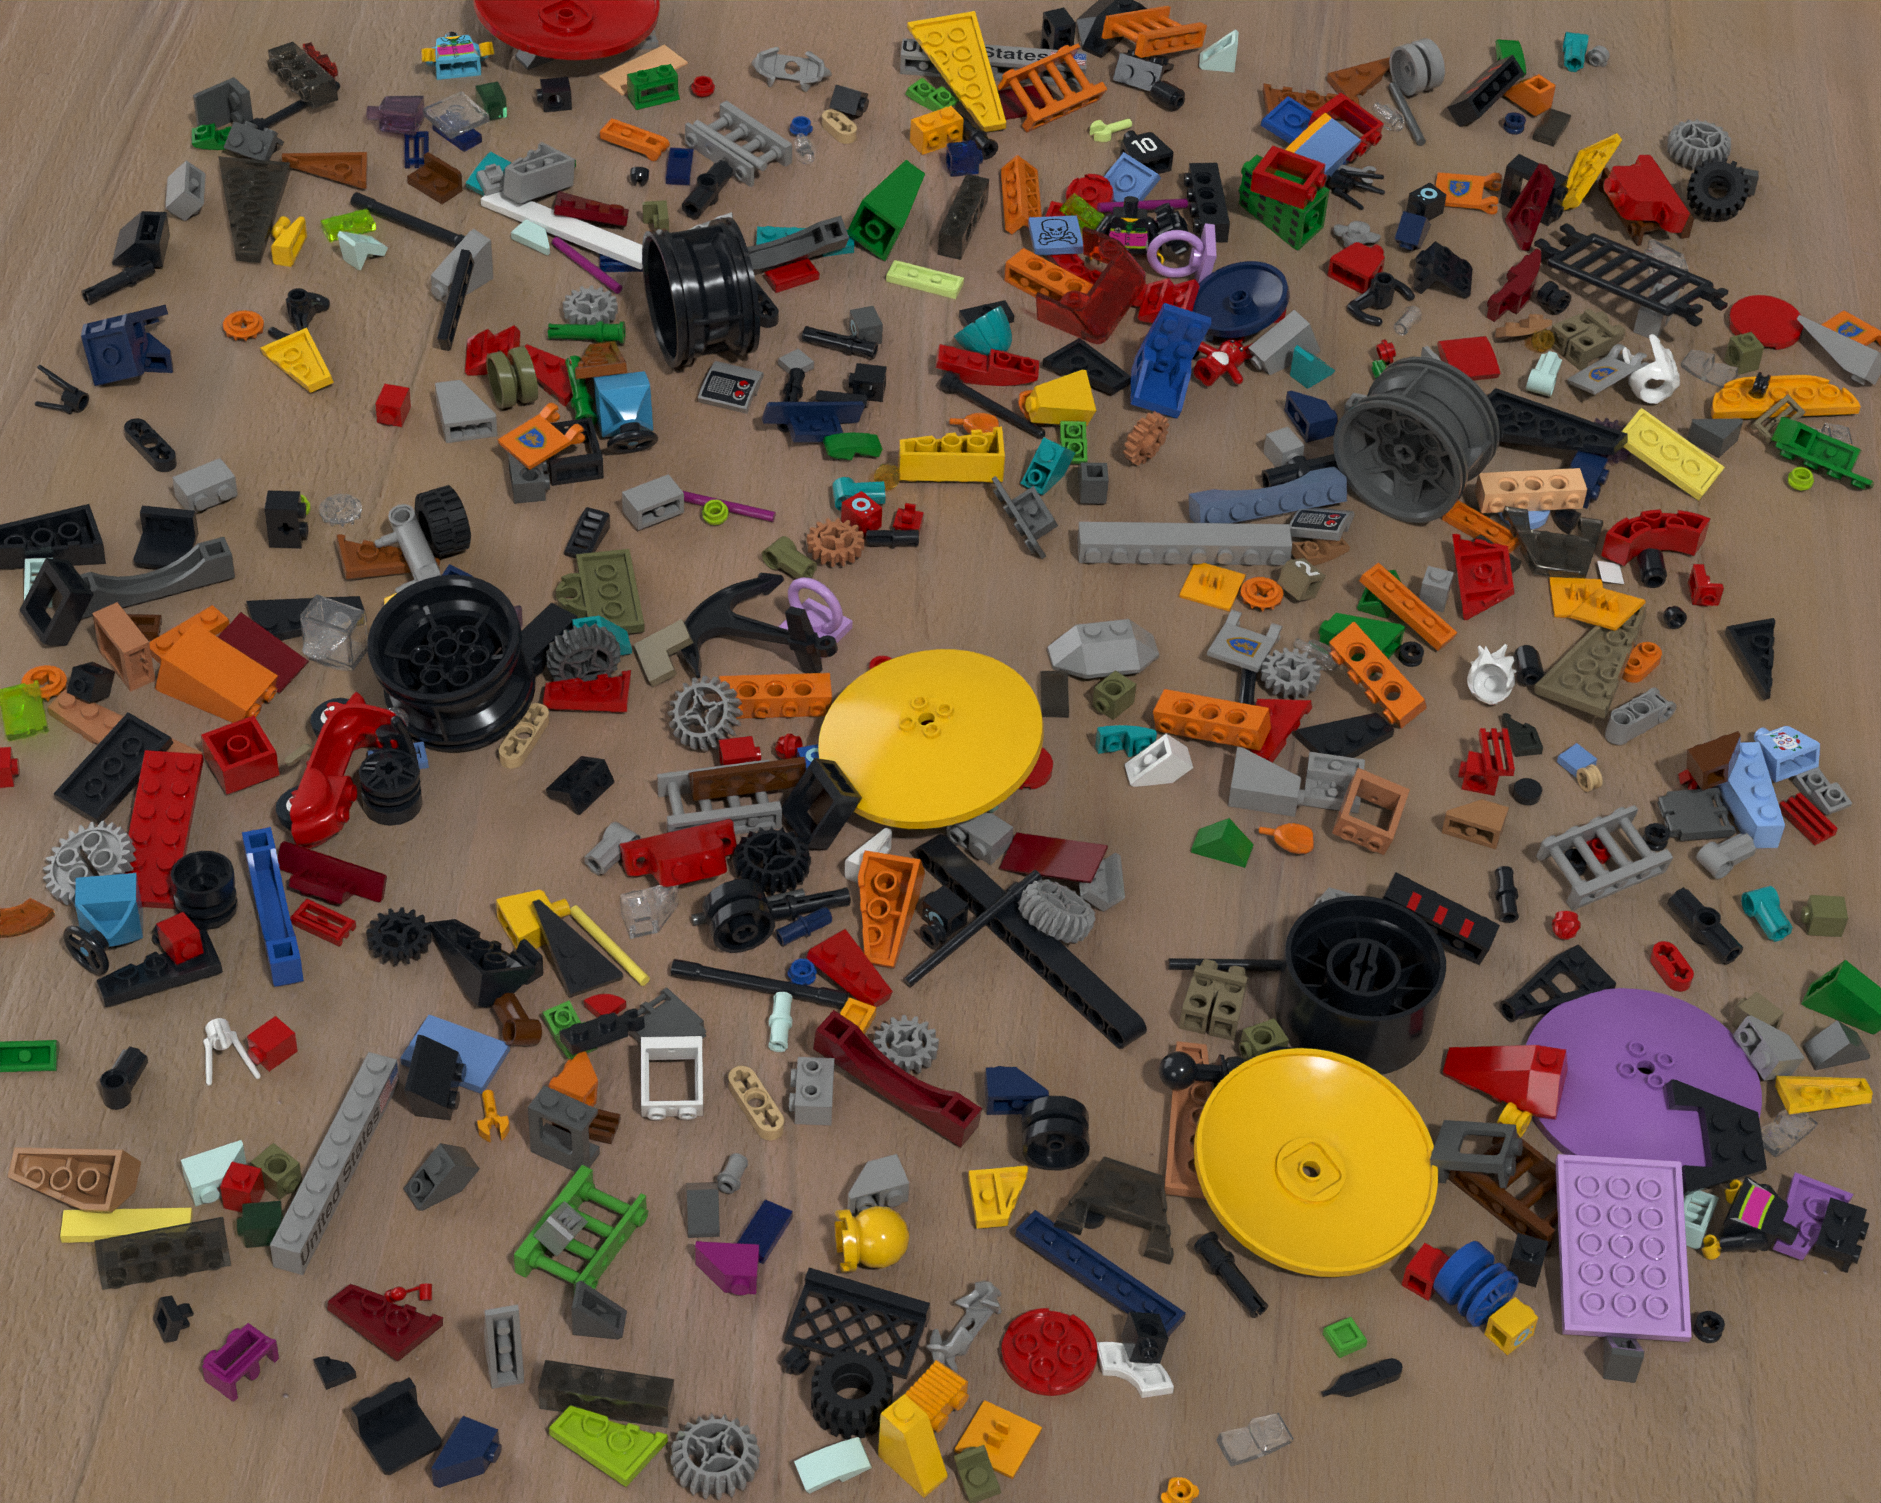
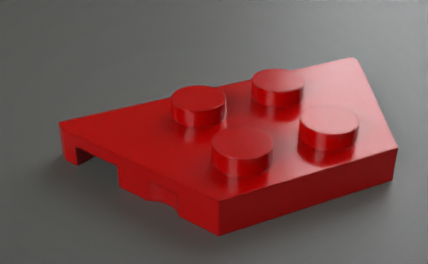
M1452 534L1464 620H1469L1515 594L1509 551L1506 545L1490 544L1481 539H1475V542L1461 539L1460 534Z

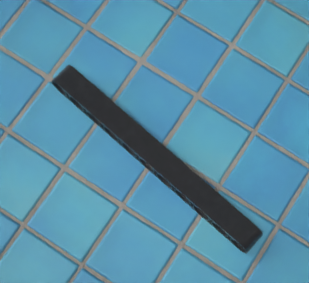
M943 834L935 836L915 850V855L917 859H921L923 868L940 884L946 886L969 904L968 910L976 917L1006 894L996 882ZM1014 901L986 925L1114 1046L1123 1049L1146 1034L1147 1027L1142 1017L1059 940L1050 935L1047 936L1046 933L1038 931V928L1034 925H1030L1029 920L1025 919L1022 916L1023 913L1018 909V903Z

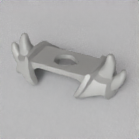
M774 47L759 52L757 57L751 62L756 72L767 78L768 87L773 85L775 78L800 81L802 90L807 92L813 83L820 82L823 77L832 76V72L825 67L824 61L810 51L805 53L809 58L777 54L779 47ZM789 62H795L800 67V72L797 71L792 75L787 74L785 66Z
M985 1280L976 1282L975 1289L971 1293L955 1301L956 1305L966 1309V1314L946 1340L942 1341L938 1329L933 1330L930 1345H927V1348L932 1353L934 1362L938 1360L954 1372H957L955 1356L967 1354L974 1337L993 1313H1001L997 1296L1000 1297L1002 1293L991 1282ZM975 1322L973 1328L968 1331L966 1327Z

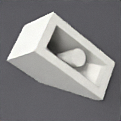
M1165 734L1125 763V768L1130 785L1138 787L1173 783L1193 769V764L1188 748L1168 734Z

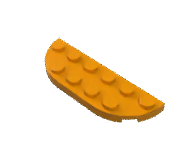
M1771 376L1764 397H1761V394L1758 392L1755 394L1751 393L1756 377H1743L1724 384L1723 389L1718 393L1716 392L1711 406L1712 419L1760 418L1787 394L1805 411L1803 416L1859 414L1861 406L1855 396L1843 387L1840 390L1835 385L1829 384L1830 380L1818 376ZM1786 403L1769 418L1779 416L1790 405ZM1793 410V411H1792L1789 415H1787L1786 417H1792V416L1795 415L1797 412H1796L1795 410Z

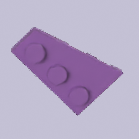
M1795 1172L1786 1197L1789 1208L1783 1221L1799 1228V1232L1792 1245L1775 1238L1773 1250L1803 1261L1817 1243L1830 1197L1849 1203L1854 1194Z

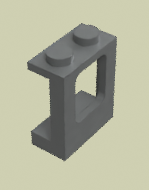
M544 1085L528 1106L531 1152L574 1172H577L581 1165L590 1168L600 1154V1147L589 1142V1125L598 1114V1109ZM542 1118L567 1128L571 1134L548 1123L543 1126Z
M1444 1120L1430 1157L1431 1167L1432 1165L1438 1167V1183L1446 1184L1450 1170L1498 1173L1500 1188H1506L1510 1176L1515 1175L1516 1157L1522 1154V1138L1517 1136V1129L1514 1124ZM1467 1135L1505 1137L1501 1152L1498 1155L1460 1153L1463 1140Z

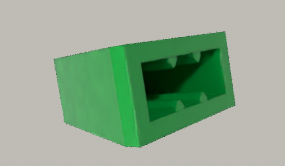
M1335 613L1329 620L1323 621L1318 631L1320 635L1318 647L1331 652L1329 641L1355 622L1389 659L1402 646L1405 626ZM1356 653L1352 656L1351 660L1361 661L1365 655Z
M1844 960L1810 984L1801 1003L1806 1008L1872 1035L1881 1030V987L1847 960Z

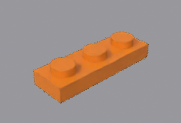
M211 605L150 641L151 656L161 664L162 657L194 622L216 636L230 624L229 619Z

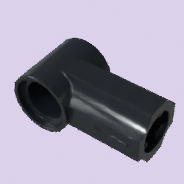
M129 1046L128 1049L121 1052L112 1069L101 1075L100 1083L104 1104L108 1108L115 1110L123 1109L131 1102V1091L148 1064L147 1055L143 1054L140 1049Z

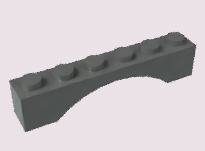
M838 216L817 222L786 237L750 246L747 249L753 272L756 274L845 248L849 236L842 217Z
M225 537L198 543L175 562L149 573L119 577L101 575L94 572L80 574L94 594L82 618L93 616L92 613L117 602L123 608L235 578L232 553Z

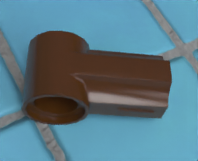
M505 993L502 997L497 998L492 1007L503 1024L502 1037L506 1045H538L542 1037L540 1021L538 1019H529L514 993Z

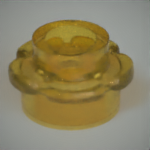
M1547 329L1538 332L1535 330L1531 339L1533 348H1536L1540 353L1552 348L1555 342L1553 333Z

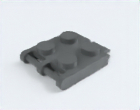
M1720 789L1667 791L1666 796L1659 797L1657 803L1662 817L1666 818L1664 822L1670 831V837H1678L1680 841L1733 836L1736 831L1734 826L1730 825L1728 821V810L1722 805L1720 800ZM1712 799L1715 800L1717 807H1714ZM1719 818H1722L1724 826L1721 825Z
M668 988L661 990V995L649 1003L645 1001L640 1005L638 1017L643 1013L645 1014L643 1016L645 1028L640 1031H628L639 1043H641V1037L702 1036V1039L706 1037L704 1020ZM665 1000V1002L660 1004L658 1007H656L655 1009L653 1008L655 1005Z

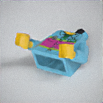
M448 32L445 37L437 38L435 47L421 49L422 62H425L430 67L436 65L437 80L481 75L480 62L495 54L492 41L479 43L478 45L473 43L469 35L458 36L455 32Z

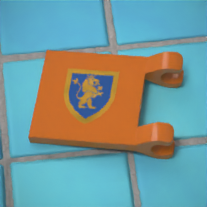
M1438 172L1436 187L1447 194L1445 206L1481 209L1493 215L1497 213L1498 207L1491 205H1498L1499 199L1495 196L1482 199L1485 186L1490 190L1499 191L1501 183H1495L1494 181L1501 182L1502 175L1500 173H1492L1487 176Z
M1844 310L1821 324L1865 346L1875 340L1881 346V331Z
M549 403L540 414L497 440L504 449L531 470L571 444L582 443L585 440V435L581 433L584 431V428L579 424H574L565 435L550 424L558 421L560 415L556 412L559 409L558 406L554 403Z

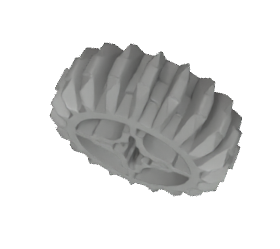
M1687 119L1686 123L1679 122L1678 125L1673 127L1667 140V152L1670 153V158L1675 159L1676 163H1682L1683 167H1691L1692 170L1698 165L1701 167L1702 162L1705 160L1711 163L1712 158L1717 157L1718 162H1721L1722 158H1728L1731 152V138L1728 137V132L1723 131L1721 126L1716 127L1715 123H1707L1706 120L1702 122L1698 119L1695 121Z
M703 676L701 682L697 678H692V686L683 683L684 691L682 693L675 691V695L678 697L677 701H669L670 705L675 709L667 713L670 718H673L669 722V726L675 729L673 734L675 737L681 738L682 744L685 746L690 744V748L693 750H697L700 747L703 751H708L710 745L712 748L718 749L719 740L727 739L726 736L728 734L736 736V732L732 728L734 726H741V722L736 717L743 715V711L737 708L742 702L739 698H735L737 696L736 690L730 689V684L726 681L721 682L718 677H713L710 680L708 676ZM705 695H720L722 701L718 703L716 701L709 702ZM706 708H707V709L709 710V712H706L707 715L705 716V719H704V718L702 717V714H704L703 712H704V711L706 710ZM692 724L695 726L701 725L706 732L694 733L690 731L688 726Z
M1041 879L1040 881L1028 884L1018 902V909L1023 913L1022 916L1029 920L1030 925H1034L1038 928V931L1046 933L1047 936L1050 935L1056 940L1061 939L1065 943L1083 941L1093 928V923L1096 919L1091 905L1085 902L1083 897L1078 896L1076 891H1071L1067 886L1064 887L1058 882L1053 883L1049 879Z
M711 1413L709 1420L705 1421L698 1416L696 1425L687 1422L685 1431H678L676 1441H673L671 1446V1465L675 1478L680 1479L682 1488L690 1486V1492L693 1496L702 1491L705 1500L710 1494H716L717 1499L720 1500L722 1493L725 1492L733 1497L735 1488L744 1491L746 1482H753L755 1472L759 1469L758 1458L760 1457V1448L757 1445V1438L755 1434H750L748 1425L740 1427L738 1417L729 1422L726 1414L721 1419H715V1416ZM731 1445L739 1451L742 1456L741 1458L734 1456V1452L730 1450ZM690 1454L695 1456L696 1461L701 1463L700 1468L690 1460Z

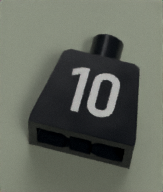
M1130 130L1124 134L1121 141L1120 156L1124 152L1157 174L1172 171L1174 152L1153 132L1137 135L1135 131Z

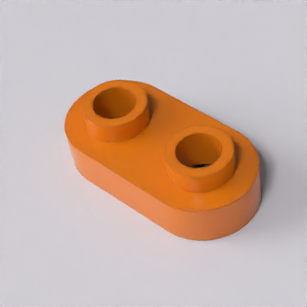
M1652 642L1639 643L1632 650L1622 679L1631 683L1642 681L1660 664L1662 657L1661 648Z

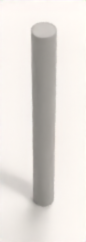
M700 120L694 122L693 126L761 171L767 168L765 161Z

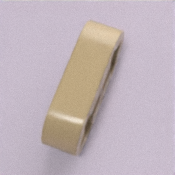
M829 109L823 112L822 127L838 142L850 144L857 139V126L841 111Z

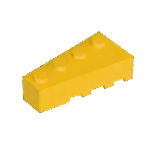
M1002 426L993 427V432L982 433L981 429L971 430L970 435L957 436L956 432L946 433L940 439H935L932 435L900 439L899 480L910 482L979 481L993 483L991 478L996 476L1000 482H1003L1005 452Z

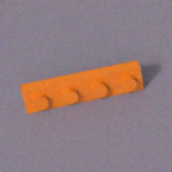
M1379 562L1361 576L1359 581L1437 651L1442 649L1456 636L1457 632Z

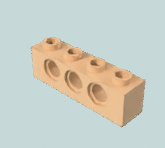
M1580 468L1480 473L1475 488V495L1481 513L1583 509L1587 493V487Z

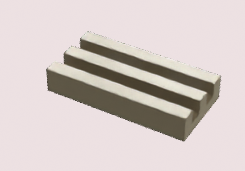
M1787 394L1751 425V428L1753 430L1757 429L1758 435L1760 437L1763 436L1766 439L1765 442L1770 444L1775 431L1772 434L1768 431L1780 422L1781 417H1786L1795 410L1797 413L1790 419L1797 421L1805 414V411ZM1786 403L1790 405L1767 426L1763 427L1762 423Z

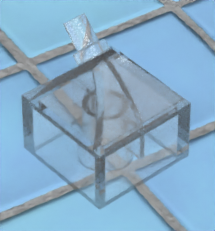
M316 594L300 614L303 638L302 651L307 660L332 669L353 671L368 652L365 611Z

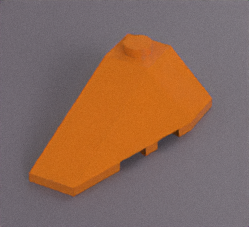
M864 851L858 874V885L860 888L864 954L873 965L895 968L919 900L925 876L921 859Z

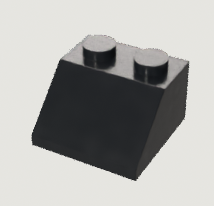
M417 1035L404 1091L415 1116L451 1120L453 1110H457L459 1106L460 1092L458 1087L459 1083L465 1080L466 1064H463L458 1051L424 1035Z

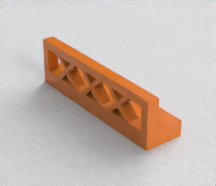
M1016 155L1001 168L1005 230L1010 234H1014L1023 225L1029 228V217H1042L1038 170L1019 155Z

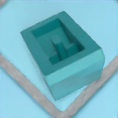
M1298 345L1294 348L1290 376L1308 389L1335 372L1332 367Z

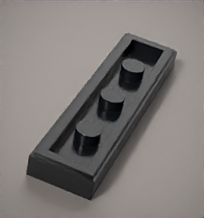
M461 249L437 337L441 350L450 351L453 345L474 267V260L470 250Z

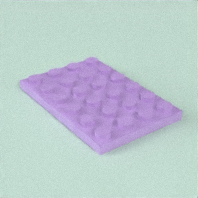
M1558 1154L1556 1157L1562 1334L1689 1342L1692 1334L1682 1163L1679 1161Z

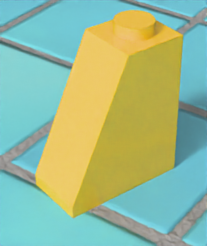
M1080 370L1035 386L1025 403V408L1029 412L1031 422L1060 424V421L1086 422V426H1088L1096 412V407L1087 371Z
M904 1394L880 1415L878 1456L925 1498L948 1478V1474L928 1415Z

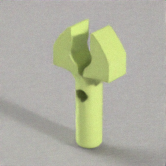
M1125 119L1111 124H1104L1101 120H1097L1091 124L1089 135L1094 134V141H1111L1112 133L1131 128L1132 121Z

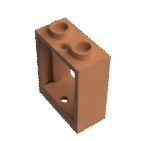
M118 602L92 613L99 652L131 692L155 681L149 641Z
M1357 768L1348 785L1332 833L1342 837L1344 840L1352 841L1373 852L1385 855L1394 839L1410 789ZM1355 796L1393 811L1386 831L1349 815Z

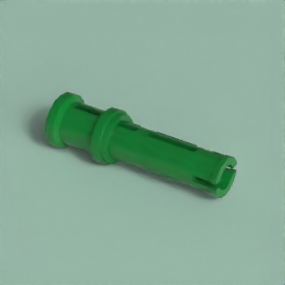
M603 321L596 322V325L552 323L548 325V328H550L548 330L549 340H596L598 343L618 341L620 344H625L626 326L624 321H620L619 324H604Z
M570 356V359L566 358L565 365L573 394L571 407L575 410L576 414L574 420L592 418L593 425H595L598 418L596 413L593 412V397L588 394L585 378L576 379L575 368L578 367L579 361L582 360L579 356Z

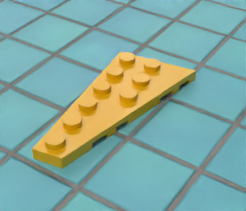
M971 11L907 22V29L980 129H983L985 132L1006 129V119L976 12Z

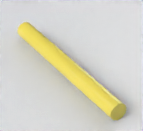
M577 905L570 909V915L641 986L649 982L650 977Z

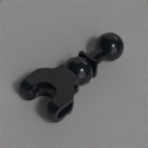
M1274 1046V1047L1270 1048L1269 1050H1267L1266 1053L1272 1052V1051H1277V1050L1295 1049V1048H1292V1047H1283V1046ZM1175 1051L1167 1054L1162 1059L1159 1065V1076L1163 1084L1173 1090H1184L1195 1081L1213 1082L1215 1088L1227 1074L1248 1060L1239 1056L1225 1059L1224 1055L1219 1054L1214 1065L1196 1064L1189 1054Z

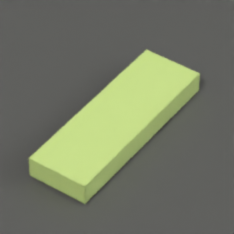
M894 260L886 274V282L953 299L957 298L964 285L963 277Z

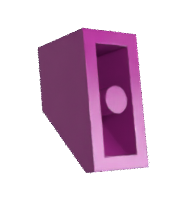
M696 1241L695 1265L724 1293L736 1295L757 1293L759 1245Z

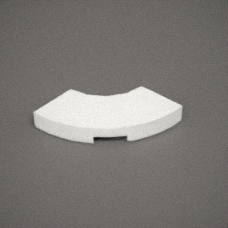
M1097 1342V1356L1103 1376H1117L1129 1381L1137 1388L1141 1398L1173 1393V1383L1161 1364L1130 1362L1123 1343Z

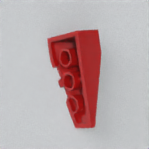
M1540 1045L1449 1047L1443 1076L1473 1090L1479 1089L1492 1095V1099L1500 1103L1502 1101L1506 1103L1512 1102L1517 1106L1518 1110L1522 1112L1528 1111L1532 1113V1116L1556 1120L1568 1071L1566 1049Z

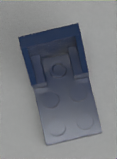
M166 304L83 324L81 339L94 386L144 374L148 338L144 326L160 322V316L168 315Z

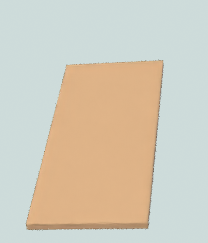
M664 44L600 75L599 78L620 95L627 94V74L671 64L676 70L687 65L688 62Z

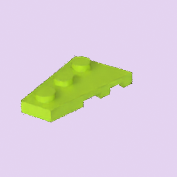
M571 1405L549 1427L550 1436L625 1487L633 1481L668 1442L667 1434L661 1432L652 1434L640 1430V1426L628 1423L626 1426L608 1420L607 1416Z

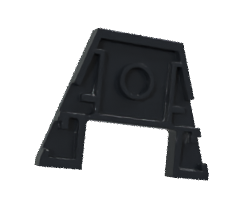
M1671 1079L1666 1084L1670 1109L1697 1111L1700 1116L1707 1167L1682 1166L1683 1196L1691 1195L1696 1191L1706 1188L1711 1189L1723 1183H1730L1732 1180L1745 1179L1746 1176H1755L1767 1170L1758 1112L1678 1080Z

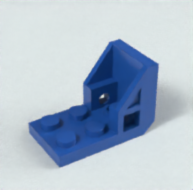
M1166 303L1162 305L1133 362L1131 369V405L1178 419L1183 408L1191 377V360L1211 326V317Z

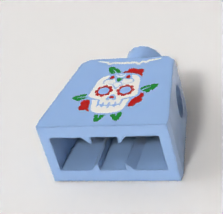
M1783 726L1772 731L1763 727L1755 732L1754 740L1760 743L1770 778L1775 783L1819 767L1820 743L1790 726Z

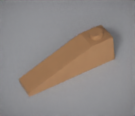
M14 1147L7 1177L85 1212H113L135 1192L141 1161L124 1150Z

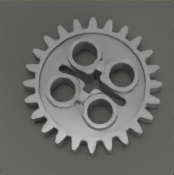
M101 821L98 827L94 822H90L88 829L80 825L78 833L75 834L69 831V839H59L62 844L60 848L52 847L51 850L55 855L46 857L50 865L43 867L47 874L43 879L47 883V889L58 901L62 900L65 905L72 903L75 906L76 878L95 876L91 872L90 866L80 854V850L83 849L87 854L89 861L97 870L99 876L124 874L134 869L130 862L136 860V857L133 855V852L136 851L132 844L133 840L121 826L117 828L113 822L107 825L104 821Z

